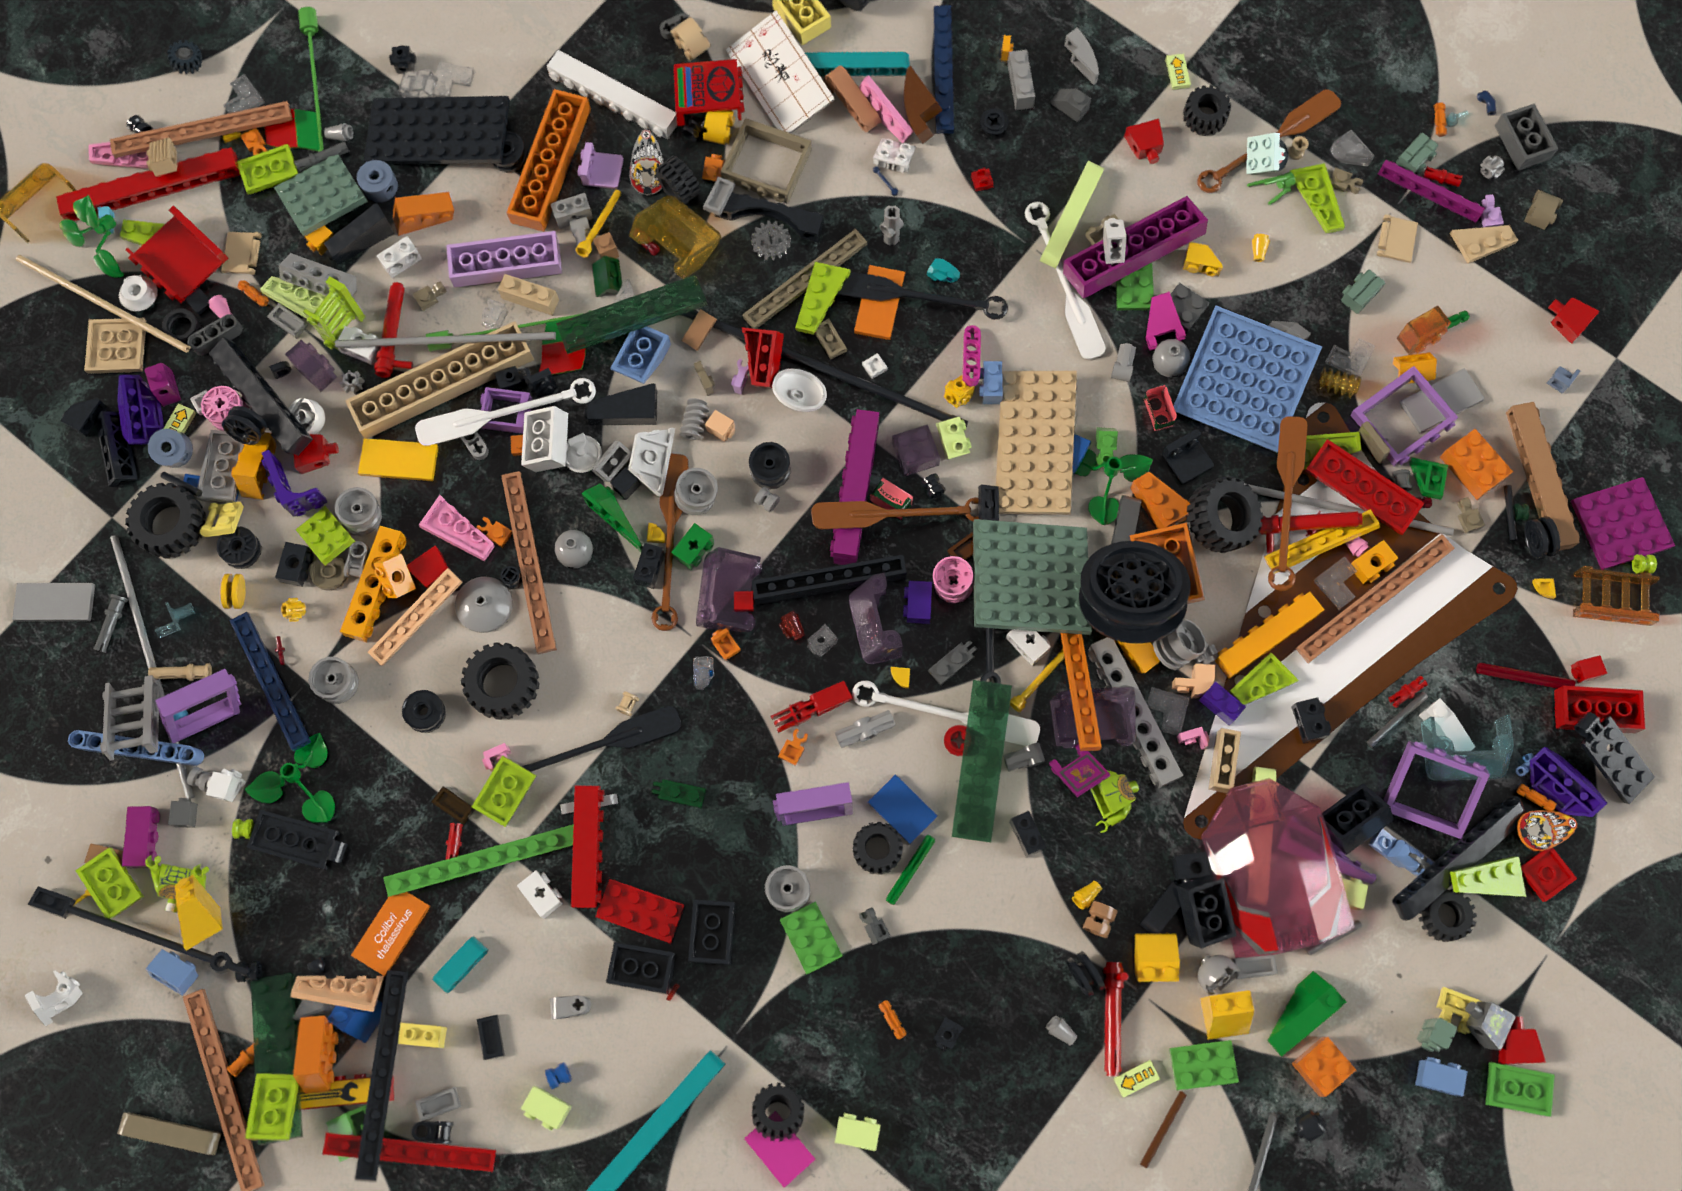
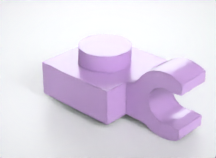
M1493 194L1486 195L1485 199H1482V205L1485 208L1480 216L1483 228L1502 226L1504 224L1500 207L1494 208L1495 200Z
M739 359L737 362L739 371L737 375L733 376L732 385L734 392L742 395L749 367L748 365L742 367V359Z

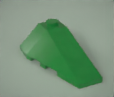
M601 484L585 490L582 496L587 506L636 549L642 552L643 546L614 496L615 492L610 487H604Z
M1312 971L1297 984L1290 1001L1286 1004L1284 1012L1280 1019H1278L1267 1041L1282 1057L1346 1003V1000L1330 983Z

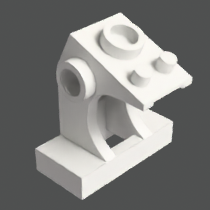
M56 970L53 971L57 977L58 985L52 994L39 996L31 991L25 995L33 1012L45 1026L53 1022L51 1017L74 1005L83 994L79 989L80 983L72 977L69 978L64 971L58 973Z

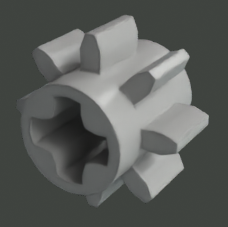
M1488 156L1480 165L1482 167L1481 173L1486 178L1493 176L1496 179L1505 169L1503 168V160L1498 156L1493 158Z
M348 370V373L341 375L343 381L340 382V385L344 387L346 393L351 391L356 394L360 389L363 390L361 383L365 381L360 377L358 371L352 373Z
M1206 642L1205 652L1194 660L1197 664L1201 662L1202 664H1210L1216 660L1215 655L1218 651L1214 644L1209 646Z

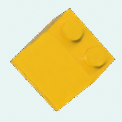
M1135 934L1134 973L1137 980L1179 982L1180 960L1177 935Z

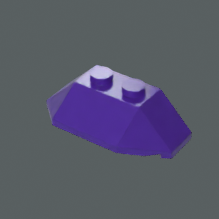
M119 375L117 402L122 435L129 444H148L150 437L155 432L164 428L161 404L140 375Z
M1544 746L1530 759L1531 787L1544 795L1547 800L1551 799L1556 803L1555 808L1560 813L1593 817L1608 804L1595 786L1561 755Z

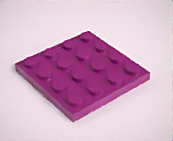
M1643 477L1570 501L1601 570L1630 562L1634 559L1635 555H1652L1675 546Z

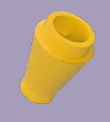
M1255 234L1252 239L1253 261L1264 262L1270 243L1267 234Z
M1093 881L1091 884L1076 891L1072 900L1082 910L1089 908L1102 888L1096 881Z

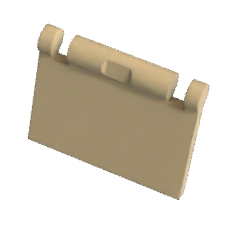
M1384 215L1383 220L1390 221V223H1382L1378 248L1385 249V251L1378 250L1377 256L1410 263L1418 223Z
M228 232L224 254L229 259L222 264L221 272L254 275L256 270L249 268V266L256 267L261 243L259 240H254V238L261 239L262 234L259 232Z

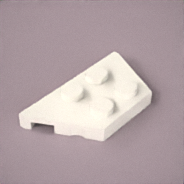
M675 428L637 433L634 438L628 470L659 497L663 495Z

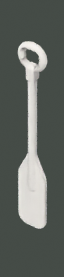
M1033 202L1026 208L1025 217L1028 222L1038 226L1047 246L1051 237L1046 224L1050 211L1044 203ZM1038 207L1043 208L1042 211L1046 217L1033 220L1029 210ZM1059 261L1056 270L1066 292L1065 317L1079 352L1087 360L1100 357L1105 353L1106 348L1089 306L1072 290L1069 280L1063 274L1062 263Z
M579 378L571 384L570 390L562 391V393L491 412L475 409L454 411L419 421L416 424L415 431L419 443L424 446H430L471 435L490 420L571 398L581 404L588 403L594 398L596 389L593 382L589 379ZM589 383V392H592L589 398L585 396L581 400L577 399L576 390L574 389L576 384Z
M870 681L858 682L852 690L854 701L862 707L872 706L877 701L957 719L982 736L1023 746L1037 743L1040 733L1039 723L1032 719L990 709L964 713L889 696L879 692L877 686ZM864 685V687H872L875 692H873L871 702L857 698L860 691L859 686Z

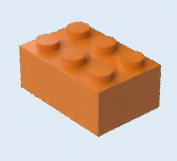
M1476 429L1446 449L1440 456L1441 460L1448 465V468L1476 500L1513 473L1512 469Z
M325 1015L300 1018L293 1077L305 1094L330 1091L331 1083L334 1082V1072L332 1069L333 1064L336 1063V1052L334 1050L335 1045L338 1044V1033L334 1031L332 1023H329Z

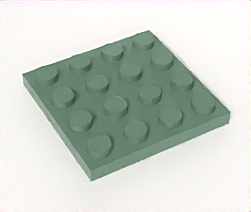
M338 154L328 157L326 160L313 165L295 177L274 187L303 237L367 202Z

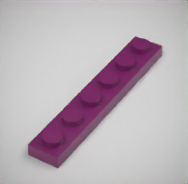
M1385 160L1378 172V175L1474 222H1477L1485 209L1478 203L1471 202L1443 186L1434 184L1429 179L1422 178L1394 162Z

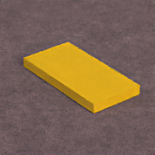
M364 438L358 474L359 476L433 481L439 446L437 444L424 446L417 442Z

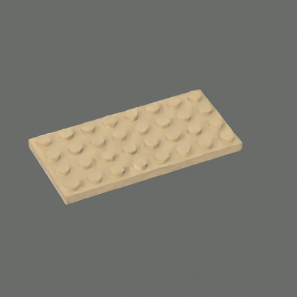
M1002 371L1003 397L1002 402H1000L996 486H999V514L1071 515L1077 371Z

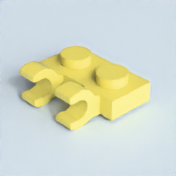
M1443 987L1441 988L1437 1008L1442 1009L1439 1018L1451 1023L1452 1014L1461 1016L1462 1019L1459 1022L1457 1031L1466 1034V1032L1470 1033L1466 1026L1470 1014L1466 1012V1006L1470 1002L1476 1003L1480 1000Z

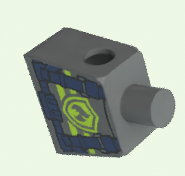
M1478 1001L1476 1003H1468L1466 1012L1470 1014V1017L1466 1023L1467 1028L1485 1049L1501 1050L1516 1016L1492 1002Z

